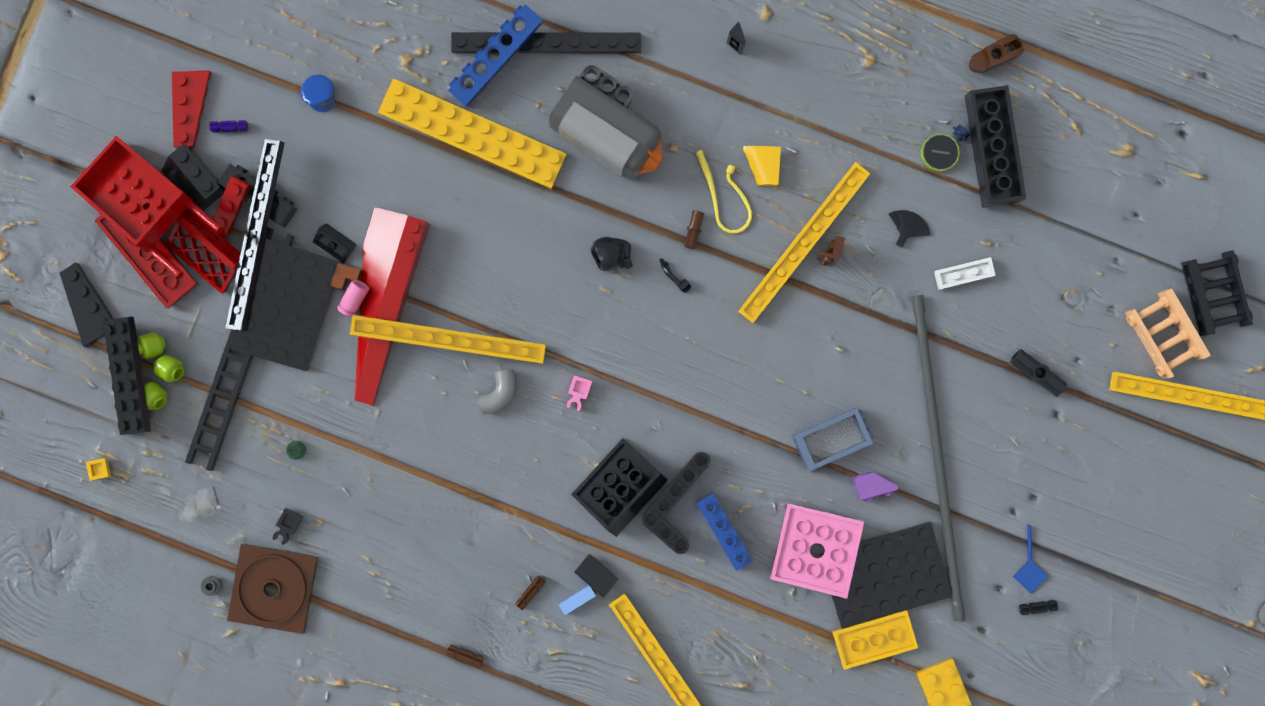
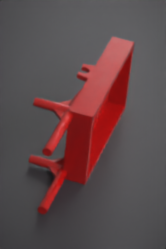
M117 136L113 138L70 186L133 244L146 253L149 252L178 279L182 278L184 273L167 259V255L156 247V242L186 209H190L215 232L220 234L223 231V227L195 204L194 200Z

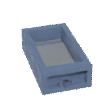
M853 408L792 435L807 471L810 472L873 444L871 440L874 438L870 428L866 429L863 422L866 419L861 410L858 411V408Z

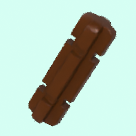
M540 575L525 590L522 598L520 597L517 600L516 606L521 610L528 605L527 602H530L540 590L539 588L545 584V579Z
M452 644L449 645L446 652L447 656H455L456 659L468 664L473 663V666L478 668L482 666L484 661L483 656H475V653L462 648L457 649V646Z

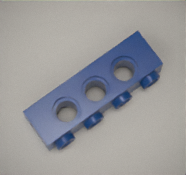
M710 493L696 501L735 570L738 571L753 562L715 495Z

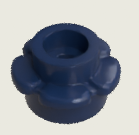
M961 124L956 128L953 127L955 132L952 134L960 142L962 140L967 141V138L970 136L968 131Z

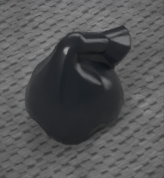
M601 237L594 241L591 247V254L600 270L611 271L616 269L618 265L620 268L626 269L633 267L630 259L631 244L628 241L613 237Z

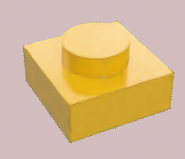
M108 458L86 462L89 481L111 477Z

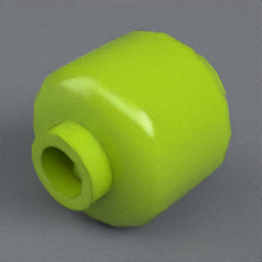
M156 332L140 335L137 338L139 354L143 359L161 356L166 348L164 338Z
M163 355L155 361L154 373L164 381L172 383L181 379L184 374V366L175 357Z
M157 382L144 383L148 410H159L167 403V392Z

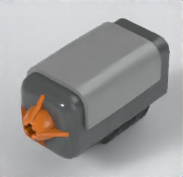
M595 65L586 66L580 76L574 78L549 116L550 128L559 133V138L621 178L625 176L629 179H635L640 174L656 171L663 160L660 130L646 119L628 109L632 102V90ZM593 73L597 77L595 79H588L587 75ZM611 84L613 88L606 90L603 88V85ZM626 94L629 98L621 100L619 95Z

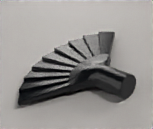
M898 210L889 213L900 233L896 243L897 246L903 247L906 239L909 237L930 235L927 223L918 214L908 210Z

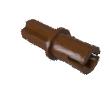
M692 211L684 244L688 249H695L698 235L702 231L700 227L704 216L703 212Z

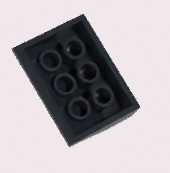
M622 438L571 495L608 532L617 537L668 479Z

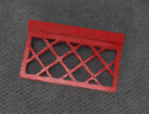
M188 209L176 220L177 223L165 245L223 294L227 291L237 273L241 253ZM181 227L187 230L188 235H183ZM185 238L190 239L192 247L187 248ZM175 239H179L181 248L173 243ZM196 239L202 243L203 247L197 246ZM188 251H193L195 260L190 258ZM199 251H204L206 260H201ZM210 251L216 256L217 260H212ZM213 263H218L220 272H215ZM224 263L231 269L230 272H226ZM203 264H208L210 273L204 270ZM217 276H222L223 286L218 282Z

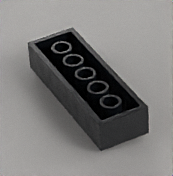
M1009 86L969 91L964 97L982 208L1019 203L1026 199Z

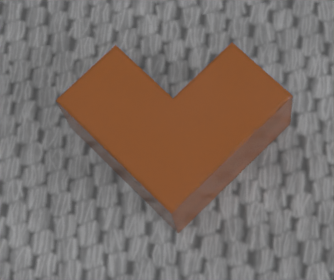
M337 263L330 286L345 290L348 279L360 281L362 270Z

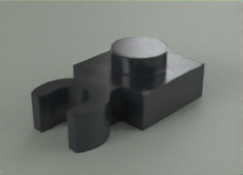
M284 508L276 524L280 530L274 533L272 539L277 540L278 536L282 535L283 541L281 544H286L289 541L288 533L295 534L304 516Z

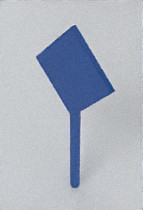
M1028 525V562L1013 577L1032 594L1048 576L1032 561L1031 525Z

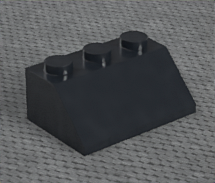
M182 144L168 156L161 170L164 176L194 200L193 202L203 210L224 194L225 188L217 183L218 179L195 151L186 144Z

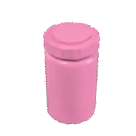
M352 280L337 309L348 317L355 315L366 297L369 287L359 280Z

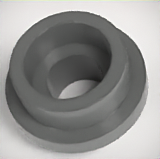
M214 576L206 577L201 583L202 592L208 596L216 595L221 589L220 580ZM208 583L213 585L212 590L208 588Z

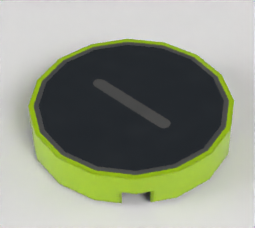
M946 134L930 136L921 148L922 161L928 169L935 172H944L952 168L957 163L960 155L957 142Z

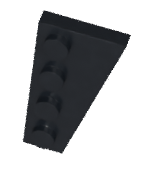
M75 262L61 271L60 277L83 347H88L105 336L103 321L114 318L79 263Z

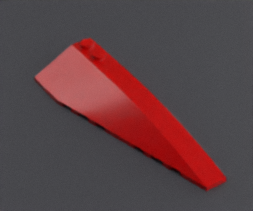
M379 208L374 209L363 244L361 282L369 287V291L360 305L359 316L400 322L430 226L427 221ZM358 336L355 401L374 405L393 341Z

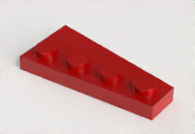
M210 70L172 72L174 148H179L182 144L195 148L200 127V116L204 110L203 103L208 92L207 85L212 74Z

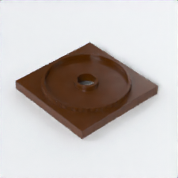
M241 544L227 621L301 634L305 633L318 556ZM272 582L277 585L278 592L275 596H269L266 593L265 586L267 583Z

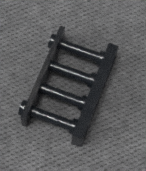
M1234 250L1221 253L1223 259L1199 264L1197 259L1181 263L1200 336L1216 334V327L1236 322L1240 323V327L1253 325V314L1248 307L1238 268L1239 261ZM1225 266L1226 278L1205 283L1202 281L1200 275L1202 271ZM1230 285L1232 296L1212 301L1207 300L1206 290ZM1235 304L1236 315L1212 319L1210 313L1212 308Z

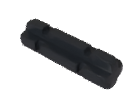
M1055 600L1019 605L1021 615L1058 610V603Z

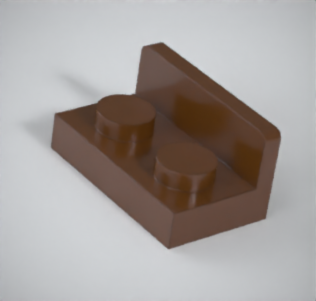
M837 236L835 240H831L827 253L821 251L817 256L820 264L831 266L838 262L845 237Z

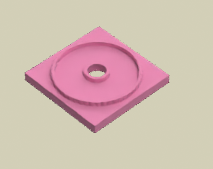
M788 504L771 579L847 598L864 522ZM816 543L823 545L825 549L824 555L820 558L813 557L810 552L812 545Z

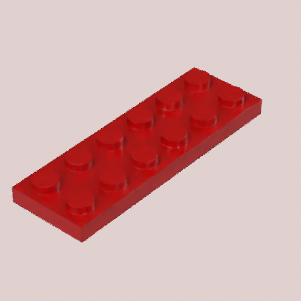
M102 215L94 220L166 308H171L198 285L161 238L156 242V247L167 255V259L184 273L180 279L174 276L149 252L146 253L133 244Z

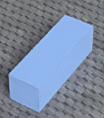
M588 585L560 602L559 606L564 615L595 597L596 593Z

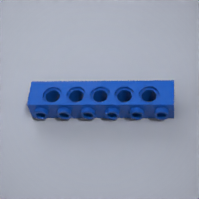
M526 4L523 7L520 5L513 13L515 16L510 21L506 20L500 27L502 31L498 35L494 34L487 42L489 45L484 50L481 48L474 56L476 58L472 64L468 63L462 69L463 74L459 78L455 77L450 82L448 91L464 106L468 107L544 23ZM517 22H525V29L523 31L516 30L515 25ZM506 35L512 37V43L508 46L503 44V38ZM492 50L499 51L498 59L492 60L490 58ZM478 65H486L487 70L484 74L477 72ZM467 78L473 79L474 85L472 88L467 89L464 82Z

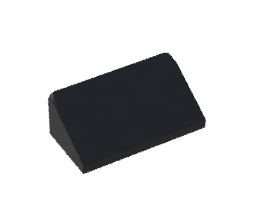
M737 22L729 31L727 44L738 54H742L746 41L741 25Z
M328 224L319 227L313 239V243L342 263H345L357 245Z
M590 554L574 571L575 574L602 597L618 581L615 575Z

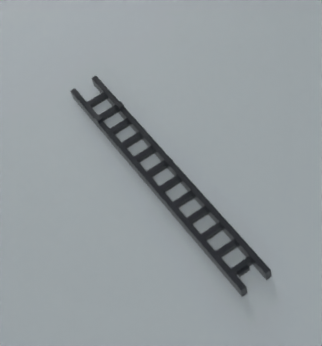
M267 227L266 239L271 240L274 229ZM287 234L284 244L292 246L295 236ZM233 329L230 331L185 463L192 464L197 451L204 454L211 453L206 467L208 471L214 470L253 358L249 354H246L244 358L231 353L232 349L230 348L236 332ZM229 358L242 362L238 376L225 372ZM223 376L236 381L232 394L219 390ZM216 395L230 399L226 412L212 408ZM210 413L224 417L219 430L206 426ZM204 431L217 435L213 448L199 444Z

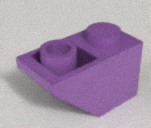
M866 472L852 477L857 497L860 500H864V502L873 501L876 499L875 496L881 494L883 497L893 495L894 491L898 490L897 485L874 472Z

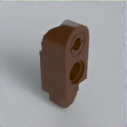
M1014 34L1008 35L973 54L969 61V68L971 71L980 74L1011 62L1023 53V43L1018 36ZM1008 46H1011L1013 48V51H1009ZM991 53H997L999 58H993Z

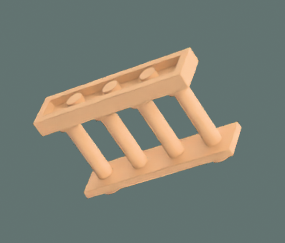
M1172 288L1158 293L1159 301L1138 313L1135 309L1125 312L1128 324L1135 329L1156 366L1157 374L1163 379L1174 377L1171 369L1192 357L1196 360H1201L1211 356ZM1163 307L1166 308L1170 314L1169 318L1146 329L1142 319ZM1172 324L1176 325L1179 330L1178 335L1156 346L1151 336ZM1185 341L1189 347L1188 351L1166 363L1161 353L1179 342Z

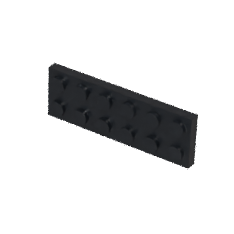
M134 316L103 321L120 435L151 432Z

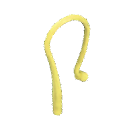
M703 150L696 152L711 192L718 226L730 234L743 232L750 225L752 210L743 192L730 178L734 173L735 167L728 165L726 178L744 201L748 210V220L742 228L730 230L721 224L715 186Z

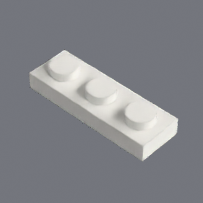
M991 257L934 271L938 290L996 276Z

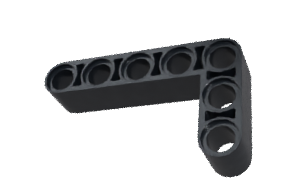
M697 452L691 457L642 516L644 526L677 554L687 552L689 542L682 533L664 518L709 466L710 458L704 452ZM699 455L706 457V463L703 466L696 464V458ZM686 470H691L694 473V477L689 481L685 480L683 473ZM679 485L681 487L680 494L673 495L670 491L671 487ZM665 499L669 502V506L667 509L662 510L658 507V502ZM647 515H655L656 522L648 524L645 521ZM661 528H670V535L663 537L660 534ZM677 540L685 541L686 544L683 549L675 547Z

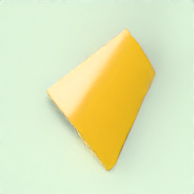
M744 146L743 152L746 154L757 185L777 187L781 147Z

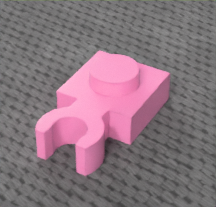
M574 375L568 392L573 397L567 402V408H570L572 402H576L578 404L577 411H580L582 407L580 400L581 398L587 399L592 381Z

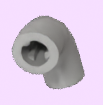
M513 369L496 372L495 390L492 393L479 396L482 414L500 410L511 401L515 391Z

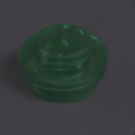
M292 441L287 446V455L293 460H299L305 456L306 446L301 441Z

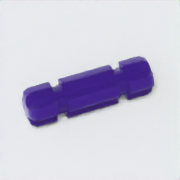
M239 120L238 122L220 121V123L218 121H211L209 125L212 132L248 131V122L245 120Z

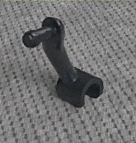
M663 258L659 259L665 275L683 293H686L692 287L685 278L680 281L671 272L668 262L664 261Z

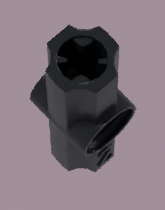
M1019 349L1011 358L1010 363L1025 373L1031 381L1037 382L1055 397H1058L1066 389V382L1024 350ZM1037 368L1042 371L1040 378L1035 374Z

